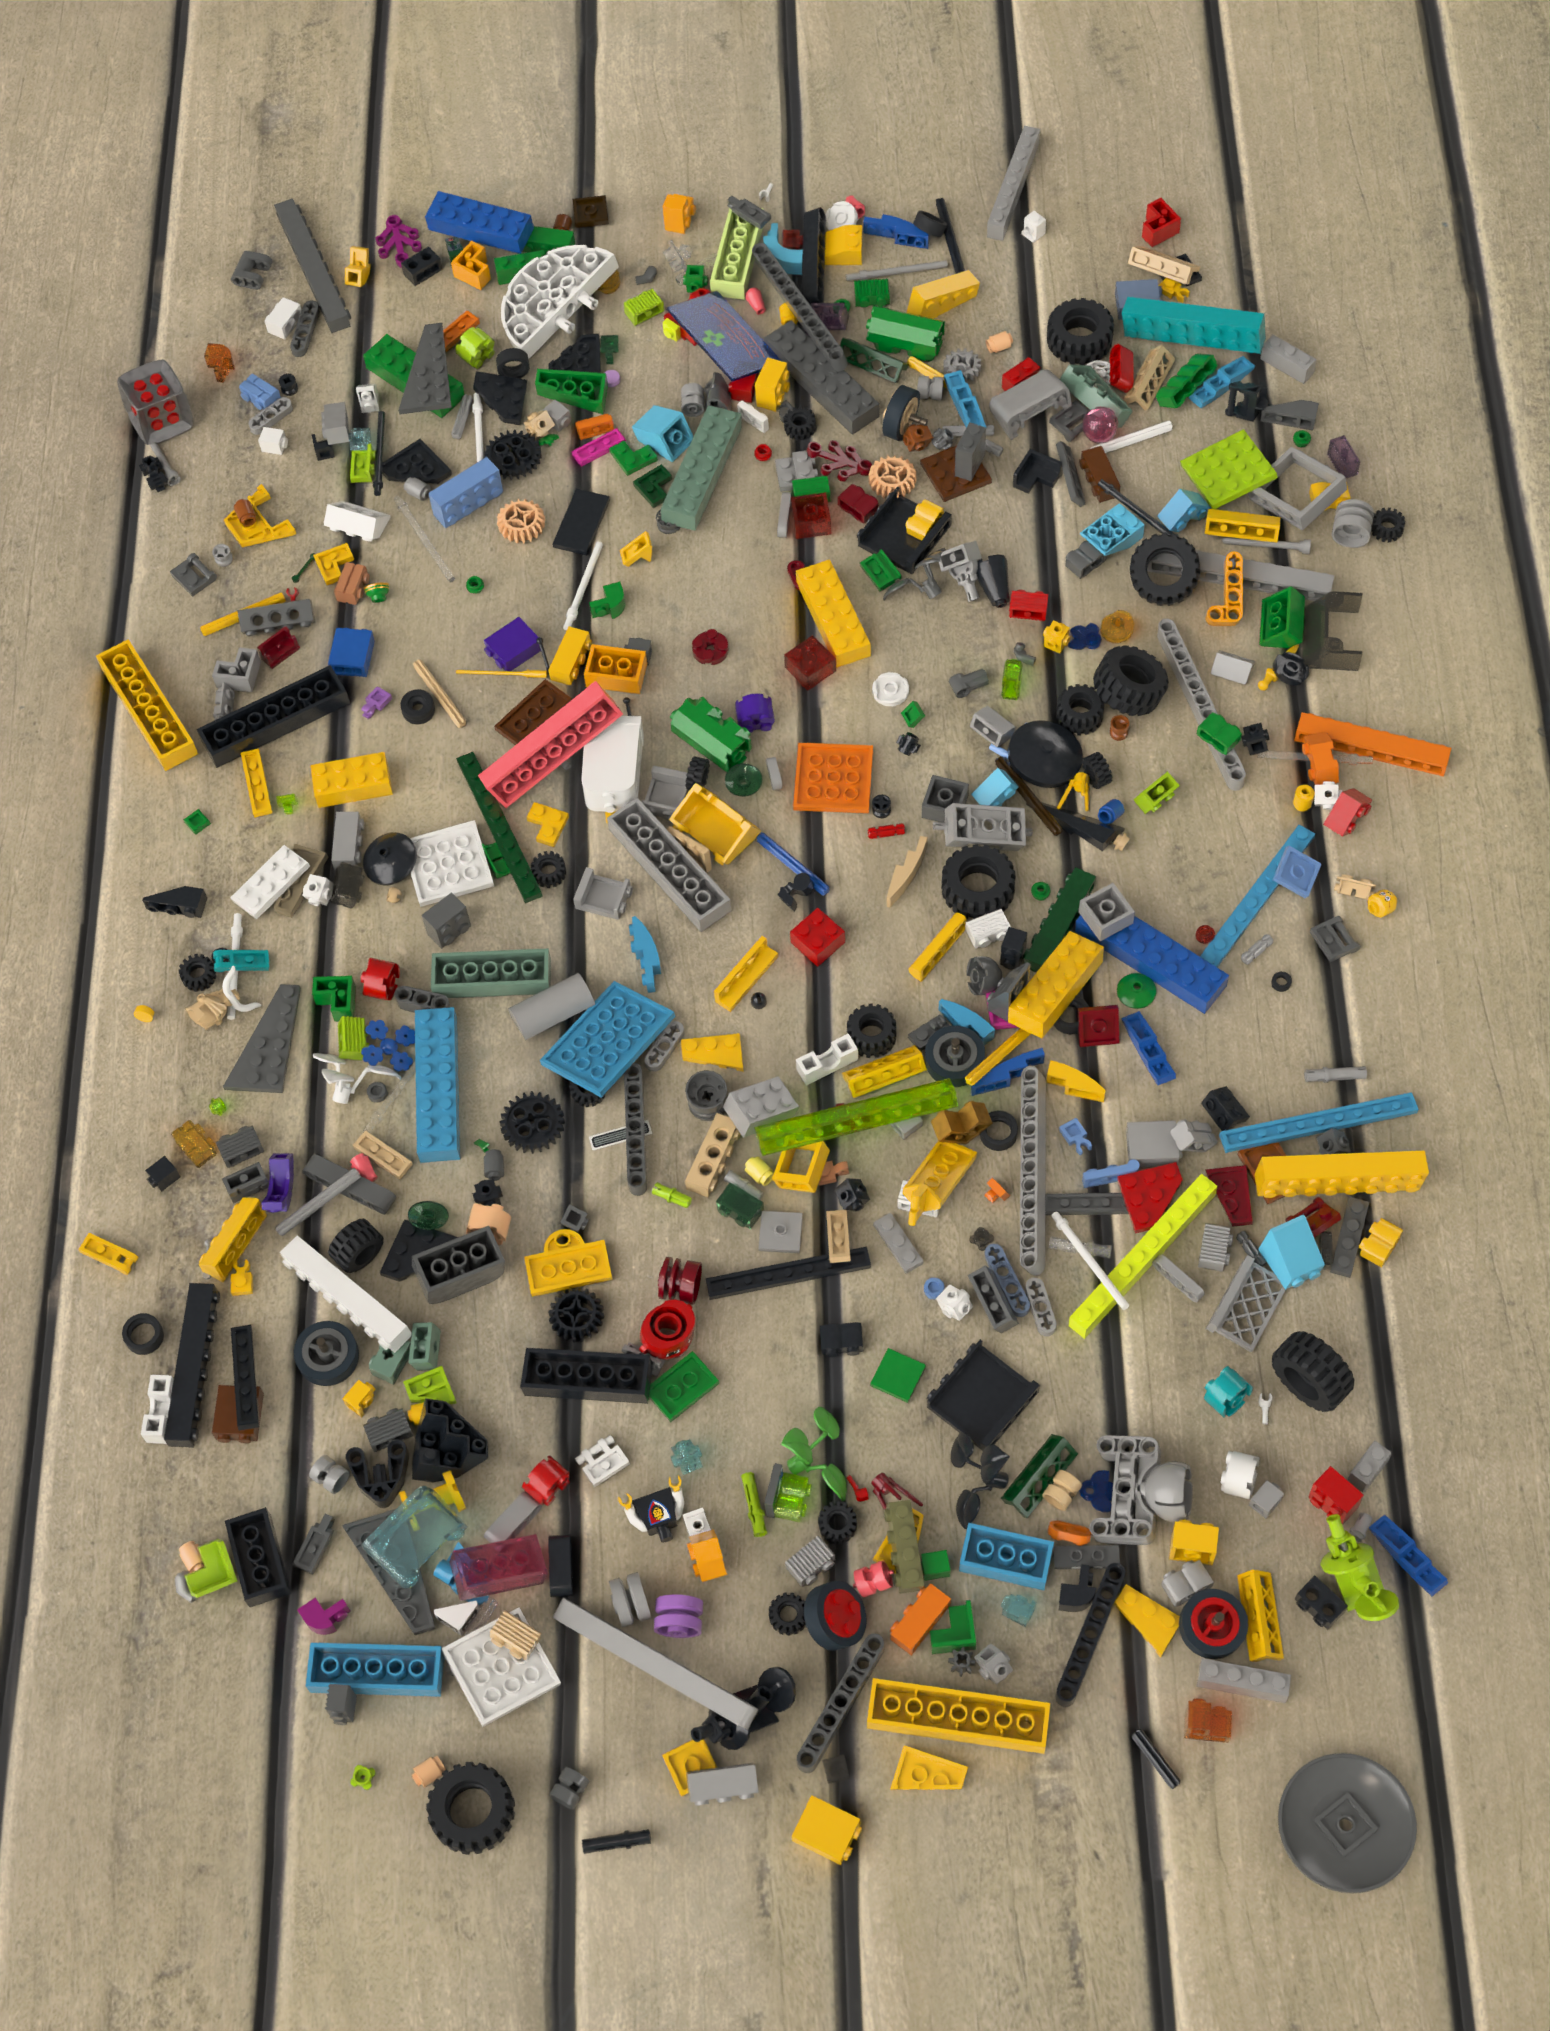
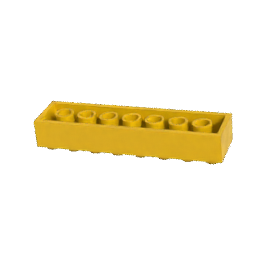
M129 639L96 655L102 671L165 771L198 755L193 740Z
M1425 1150L1262 1157L1254 1175L1258 1196L1273 1198L1276 1195H1284L1285 1197L1305 1195L1310 1197L1316 1194L1332 1196L1337 1193L1353 1195L1357 1192H1366L1367 1194L1382 1191L1387 1193H1395L1397 1191L1416 1192L1423 1185L1429 1170Z
M873 1678L867 1729L1045 1754L1050 1703Z

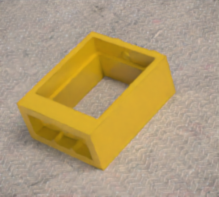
M787 1136L772 1178L773 1181L781 1189L815 1193L830 1152L829 1148L819 1138L806 1139L801 1136ZM796 1149L814 1151L806 1175L788 1173Z

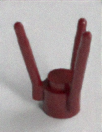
M883 1472L878 1474L871 1482L875 1488L872 1492L877 1496L883 1510L886 1509L887 1505L881 1494L887 1495L891 1492L898 1500L902 1499L893 1488H896L921 1507L923 1506L921 1501L897 1484L891 1477H887Z

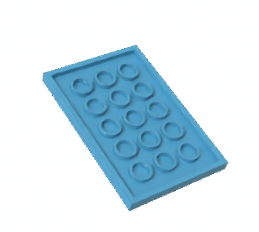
M613 981L597 998L595 1005L589 1007L540 1059V1063L549 1070L602 1098L676 1017L675 1013Z

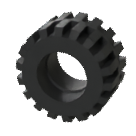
M1076 684L1075 687L1069 686L1068 690L1064 689L1057 701L1056 718L1058 724L1068 729L1072 734L1077 733L1080 736L1081 733L1088 735L1089 731L1094 732L1096 727H1100L1103 721L1104 702L1102 697L1098 696L1095 688L1092 686L1089 688L1086 684L1083 686ZM1075 707H1084L1089 711L1080 713L1072 709Z
M873 1003L868 1004L867 1007L861 1005L859 1010L856 1008L853 1010V1014H850L849 1021H847V1034L850 1035L858 1048V1055H866V1058H871V1056L878 1058L879 1054L884 1056L887 1054V1050L891 1051L893 1045H895L896 1020L892 1012L888 1013L886 1007L882 1009L881 1005L873 1006ZM867 1026H876L882 1032L875 1036H868L863 1034L861 1030Z
M364 1218L357 1219L345 1226L335 1236L329 1246L328 1253L346 1273L357 1272L367 1266L377 1256L384 1243V1237L368 1220Z

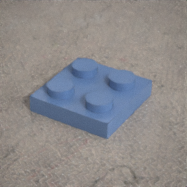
M1287 846L1273 881L1299 896L1307 898L1321 863L1295 848Z

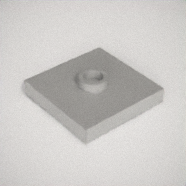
M762 1211L759 1251L800 1253L803 1214Z

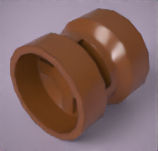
M1123 715L1114 716L1110 724V736L1114 740L1122 741L1128 736L1129 720Z

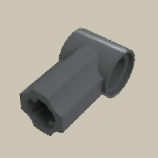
M983 669L966 675L962 673L955 674L948 681L957 698H963L971 690L989 684L987 674Z

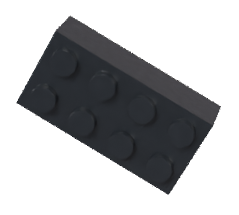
M265 1507L225 1520L244 1600L251 1608L290 1595L291 1590L272 1517L268 1509Z

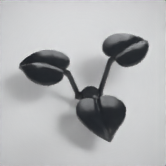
M960 1432L951 1449V1462L957 1468H962L967 1462L980 1469L981 1478L986 1484L983 1487L973 1488L971 1491L963 1490L957 1500V1517L962 1527L967 1530L968 1523L974 1521L980 1509V1498L976 1493L984 1490L991 1491L993 1487L998 1489L1006 1488L1009 1480L1008 1474L1000 1470L1010 1456L998 1446L990 1444L982 1452L980 1458L981 1465L969 1458L974 1452L972 1438L968 1434Z

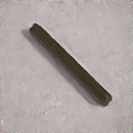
M1003 756L996 758V766L1004 770L1018 785L1016 789L1051 833L1054 836L1063 832L1062 827L1021 777L1013 770Z

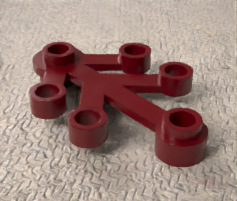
M831 440L828 450L837 454L835 455L823 451L822 446L818 442H810L806 451L809 457L816 458L819 456L834 461V463L822 465L820 470L822 475L829 476L831 471L847 466L851 467V469H842L837 476L838 480L842 482L847 481L848 477L856 474L869 475L872 463L867 459H861L855 447L847 446L844 452L839 446L838 441Z

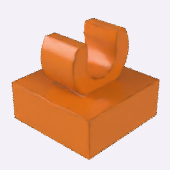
M994 1178L987 1182L992 1189L984 1196L992 1203L999 1197L1005 1201L1011 1196Z

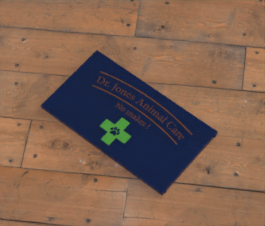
M718 291L669 306L666 309L732 382L761 372L767 358L782 361Z

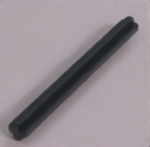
M937 198L936 207L939 217L947 223L944 235L955 274L965 271L945 199Z

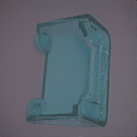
M421 1486L364 1541L362 1548L402 1588L407 1589L417 1583L419 1575L417 1570L447 1540H459L465 1534L464 1531L468 1526L435 1490L427 1486Z

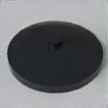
M1032 721L1020 726L1013 733L1008 745V759L1013 770L1023 780L1043 788H1056L1068 784L1070 780L1074 779L1075 774L1079 772L1083 761L1082 748L1077 738L1065 727L1050 721Z

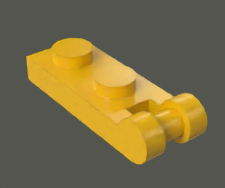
M88 1233L78 1249L80 1253L106 1264L125 1275L129 1274L131 1265L136 1263L139 1258L136 1254L91 1233ZM121 1257L126 1258L124 1263L119 1262Z

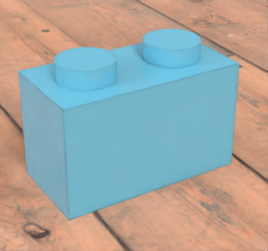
M997 768L971 795L980 805L1001 807L1006 799L1011 798L1015 794L1018 785L1004 770Z

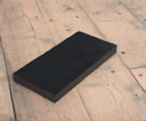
M576 488L552 543L553 548L587 556L610 502V496Z

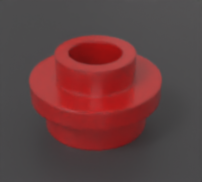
M760 444L756 447L754 456L759 461H767L772 456V450L768 445Z

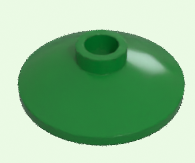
M1131 973L1119 981L1117 996L1127 1007L1133 1009L1145 1008L1154 1001L1156 986L1152 979L1146 975Z

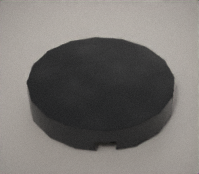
M1284 652L1281 655L1279 654L1273 662L1275 675L1286 684L1300 685L1305 682L1309 675L1308 665H1305L1303 663L1304 660L1295 653Z

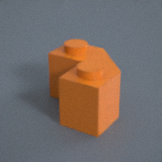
M1327 732L1304 736V744H1302L1303 754L1307 755L1311 763V769L1308 770L1310 781L1313 780L1315 785H1323V782L1327 781L1339 783V766L1337 759L1334 760L1332 754L1334 746Z

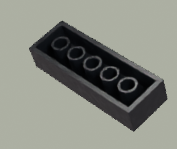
M526 1348L520 1388L524 1396L648 1404L653 1362L650 1355Z

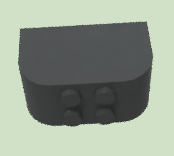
M486 1226L413 1255L412 1268L429 1304H438L495 1281L504 1273L505 1260L490 1227Z

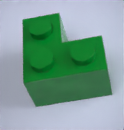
M352 976L313 977L312 995L316 1005H331V1013L335 1022H339L342 1016L354 1017L356 985Z

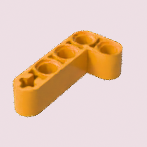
M1236 551L1228 553L1224 561V605L1212 606L1206 613V622L1211 626H1235L1242 618L1243 559L1241 554ZM1231 559H1234V562H1236V564H1235L1233 570H1231V569H1232V561H1230ZM1229 577H1236L1238 582L1231 583ZM1229 595H1236L1238 600L1231 601ZM1216 612L1219 618L1212 619L1210 613ZM1234 612L1238 618L1231 619L1228 614Z

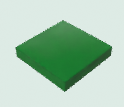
M888 1348L870 1386L909 1403L926 1368V1364Z

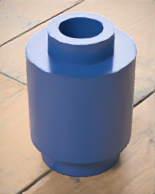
M1117 799L1110 800L1099 809V820L1104 824L1113 823L1124 814L1123 804Z

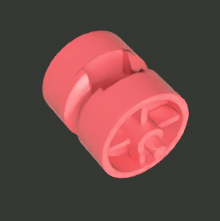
M883 1560L871 1564L870 1569L866 1566L854 1571L855 1584H853V1587L858 1589L863 1598L876 1594L877 1589L884 1591L892 1588V1574H894L893 1569L889 1570Z

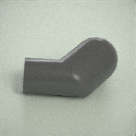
M648 266L644 275L635 276L636 284L652 282L657 274L656 267Z
M1016 643L1014 654L1017 660L1034 666L1036 657L1026 653L1024 643Z

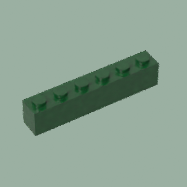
M1076 867L1072 874L1068 873L1065 879V887L1059 889L1056 903L1050 905L1047 919L1043 918L1040 924L1041 930L1038 934H1034L1031 948H1027L1024 952V963H1030L1031 971L1037 972L1069 931H1071L1080 915V900L1091 895L1095 887V875Z

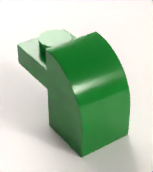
M620 581L603 586L605 598L589 602L592 618L610 614L611 618L615 619L623 613L625 598Z

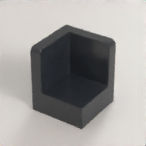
M311 434L317 460L335 458L333 445H328L327 440L317 442L315 434Z

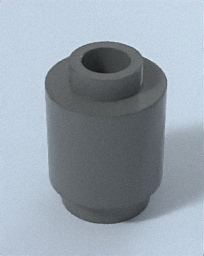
M488 1150L483 1157L484 1176L489 1180H500L504 1176V1156L500 1150Z

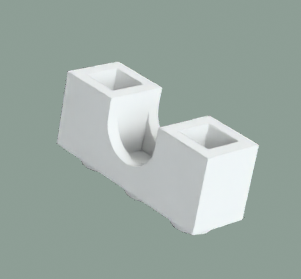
M846 1034L832 1041L831 1047L825 1053L816 1055L812 1051L796 1059L797 1072L807 1086L857 1061L858 1048L850 1035Z
M170 1375L150 1376L147 1394L150 1398L149 1415H144L141 1436L146 1443L167 1444L164 1437L174 1382L173 1377Z

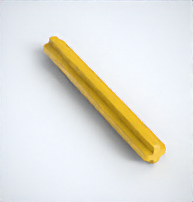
M280 592L242 609L280 604L286 600L283 593ZM235 611L201 626L202 634L207 636L238 623V612Z
M1019 1028L965 1076L966 1084L975 1085L1031 1033Z

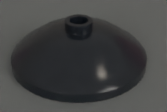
M391 832L379 836L368 846L363 857V869L366 876L372 882L383 886L393 885L402 881L415 866L417 859L416 847L412 840L402 833Z

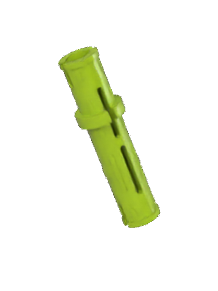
M747 1472L741 1475L748 1504V1518L752 1523L754 1537H763L767 1535L764 1522L765 1512L761 1508L755 1474Z

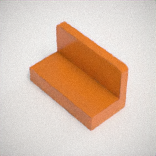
M609 414L575 422L580 440L606 434L614 430L613 419Z

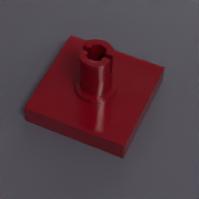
M1118 1005L1078 1008L1080 1047L1120 1044Z

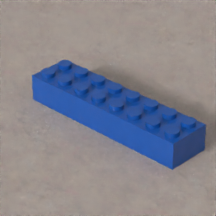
M1081 915L1076 920V933L1104 946V951L1139 973L1146 975L1153 982L1204 1014L1227 987L1229 978L1227 973L1134 916L1133 924L1102 941H1099Z

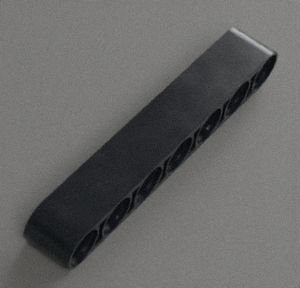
M821 207L804 213L802 295L812 308L824 304L826 216Z
M1111 1563L1106 1568L1058 1684L1055 1698L1062 1707H1069L1075 1702L1123 1585L1126 1572L1119 1563ZM1111 1572H1117L1120 1574L1121 1577L1119 1579H1113L1110 1577L1109 1574ZM1108 1591L1113 1597L1105 1599L1101 1593ZM1101 1611L1105 1616L1099 1619L1093 1613ZM1089 1630L1094 1631L1096 1637L1088 1638L1085 1632ZM1084 1650L1088 1653V1657L1080 1658L1077 1652ZM1071 1670H1076L1079 1672L1080 1677L1074 1679L1068 1673ZM1067 1690L1072 1694V1697L1065 1699L1061 1697L1060 1692Z

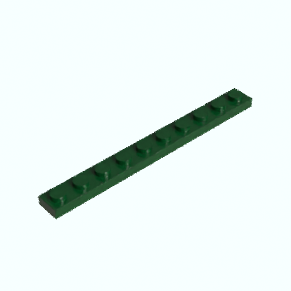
M474 752L456 758L524 903L526 904L543 897L497 799L485 788L478 776L483 770Z

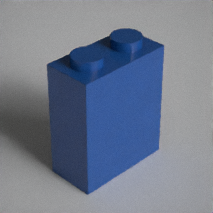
M336 628L328 666L331 665L336 675L367 677L375 643L372 630Z

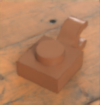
M832 1161L826 1162L818 1186L837 1182L836 1176L849 1174L847 1161L840 1162L833 1166Z

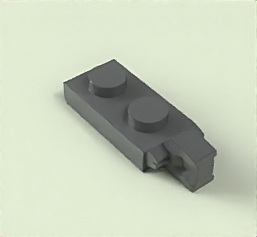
M731 195L727 199V206L732 209L731 211L759 229H762L771 220L770 213L745 198L738 200Z
M324 1514L320 1524L316 1522L314 1526H311L293 1562L294 1567L314 1574L334 1532L331 1529L335 1521L332 1516Z

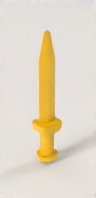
M1299 644L1291 647L1286 652L1296 654ZM1273 667L1272 669L1268 668L1265 678L1258 682L1260 690H1267L1271 681L1276 682L1278 680Z

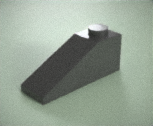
M1298 400L1267 406L1265 410H1262L1261 421L1313 431L1319 403Z

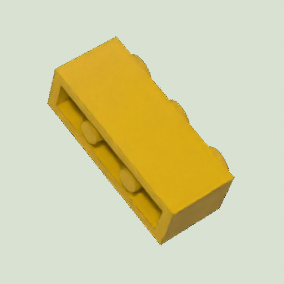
M568 626L550 665V680L571 686L573 680L577 679L579 667L584 664L585 654L587 650L591 649L592 645L588 631Z

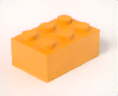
M592 644L584 672L586 687H589L596 681L605 690L640 694L647 668L646 651Z

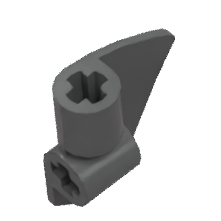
M714 372L713 378L704 387V392L707 394V407L708 405L718 408L724 407L726 410L733 411L731 394L728 392L729 387L721 373Z

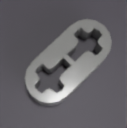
M776 757L766 758L772 789H782Z

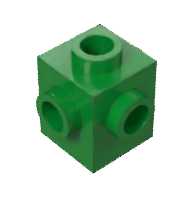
M687 265L686 274L683 275V285H686L687 292L692 293L697 289L708 286V275H705L704 265Z

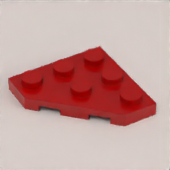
M1177 1162L1117 1177L1135 1234L1148 1231L1155 1225L1163 1213H1165L1173 1196L1181 1186L1182 1177Z

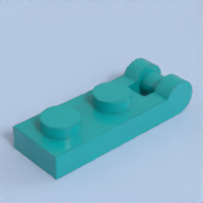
M215 950L213 952V958L216 961L214 963L215 972L230 971L232 966H235V971H269L268 950ZM223 959H229V962H223Z

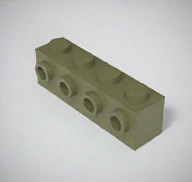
M911 1500L889 1502L886 1509H884L885 1522H888L889 1526L887 1538L889 1544L892 1545L891 1563L895 1565L896 1574H894L895 1586L898 1587L899 1594L918 1592L923 1589L924 1580Z

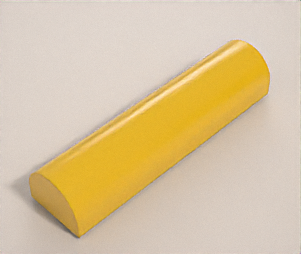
M955 913L909 967V973L914 978L922 982L962 935L966 924V917L964 915Z

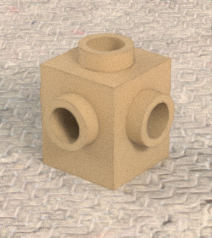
M546 410L531 413L527 416L528 420L524 422L527 433L530 436L540 438L549 434L548 430L555 426Z

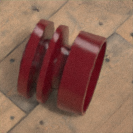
M666 1256L658 1277L659 1299L665 1300L668 1294L669 1300H673L676 1294L679 1293L680 1301L694 1305L700 1289L702 1263L687 1260L683 1269L681 1268V1259L676 1258L673 1265V1257Z

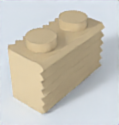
M504 1610L491 1629L490 1638L496 1646L508 1648L513 1657L519 1660L521 1658L527 1660L540 1641L542 1633Z

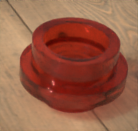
M1202 925L1197 929L1195 936L1199 943L1206 944L1215 938V931L1208 925Z

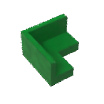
M966 1600V1605L948 1607L951 1628L929 1631L932 1654L950 1653L953 1650L959 1652L962 1647H964L965 1651L976 1650L971 1600Z

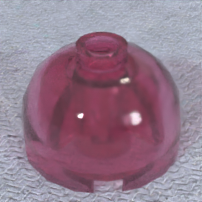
M1095 407L1094 410H1089L1083 419L1085 436L1097 444H1103L1112 440L1118 431V418L1114 415L1115 413L1107 407Z

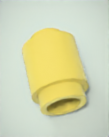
M751 1157L746 1162L745 1172L758 1184L766 1186L773 1180V1169L760 1157Z

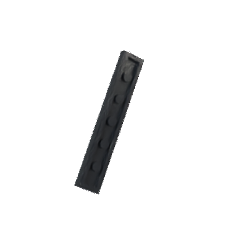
M251 1325L232 1327L231 1342L237 1427L238 1431L260 1427L254 1344Z

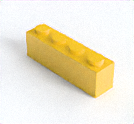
M1208 509L1205 534L1277 543L1281 517Z

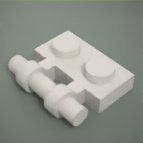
M611 1435L605 1439L601 1438L597 1441L596 1445L588 1450L584 1449L581 1451V1455L575 1458L578 1465L584 1462L588 1463L582 1470L594 1488L630 1464L618 1445L612 1449L609 1448L615 1442ZM601 1451L604 1452L603 1455L594 1460L593 1456Z

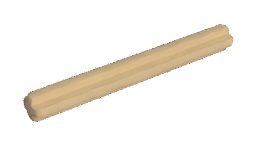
M420 659L413 663L415 670L458 728L465 726V718L423 661Z

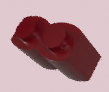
M851 484L838 496V506L863 524L877 512L879 507L878 500L874 496L865 494L862 487Z

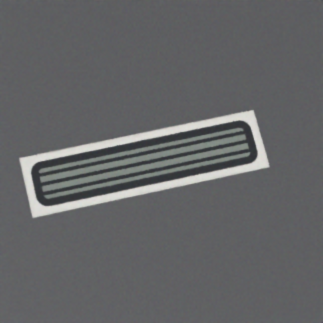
M648 1120L645 1121V1136L652 1134ZM626 1126L589 1136L592 1150L625 1142ZM633 1127L631 1130H638L639 1127Z

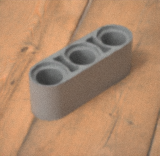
M526 1491L522 1492L487 1529L484 1538L499 1551H503L539 1513L542 1505Z

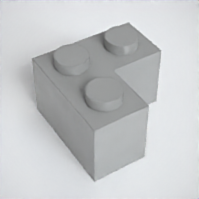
M239 648L235 663L217 661L212 675L216 687H222L224 682L232 690L252 692L261 665L258 651L256 649Z

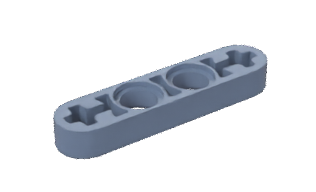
M998 1244L988 1245L985 1249V1260L989 1268L993 1270L1015 1316H1026L1030 1309L1029 1300L1002 1247ZM991 1251L997 1253V1259L999 1261L998 1263H996V1259L993 1255L990 1256ZM1000 1267H1005L1009 1273L1006 1276H1000L997 1270ZM1008 1285H1015L1017 1292L1013 1294L1008 1293L1006 1287ZM1016 1298H1018L1021 1305H1025L1024 1310L1021 1311L1020 1308H1017Z

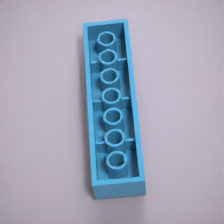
M454 1007L415 1010L417 1155L420 1163L460 1160L456 1012Z

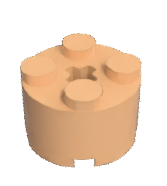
M473 1204L466 1234L489 1226L497 1244L502 1245L503 1241L505 1242L511 1216L503 1211V1206L498 1204H492L491 1206Z

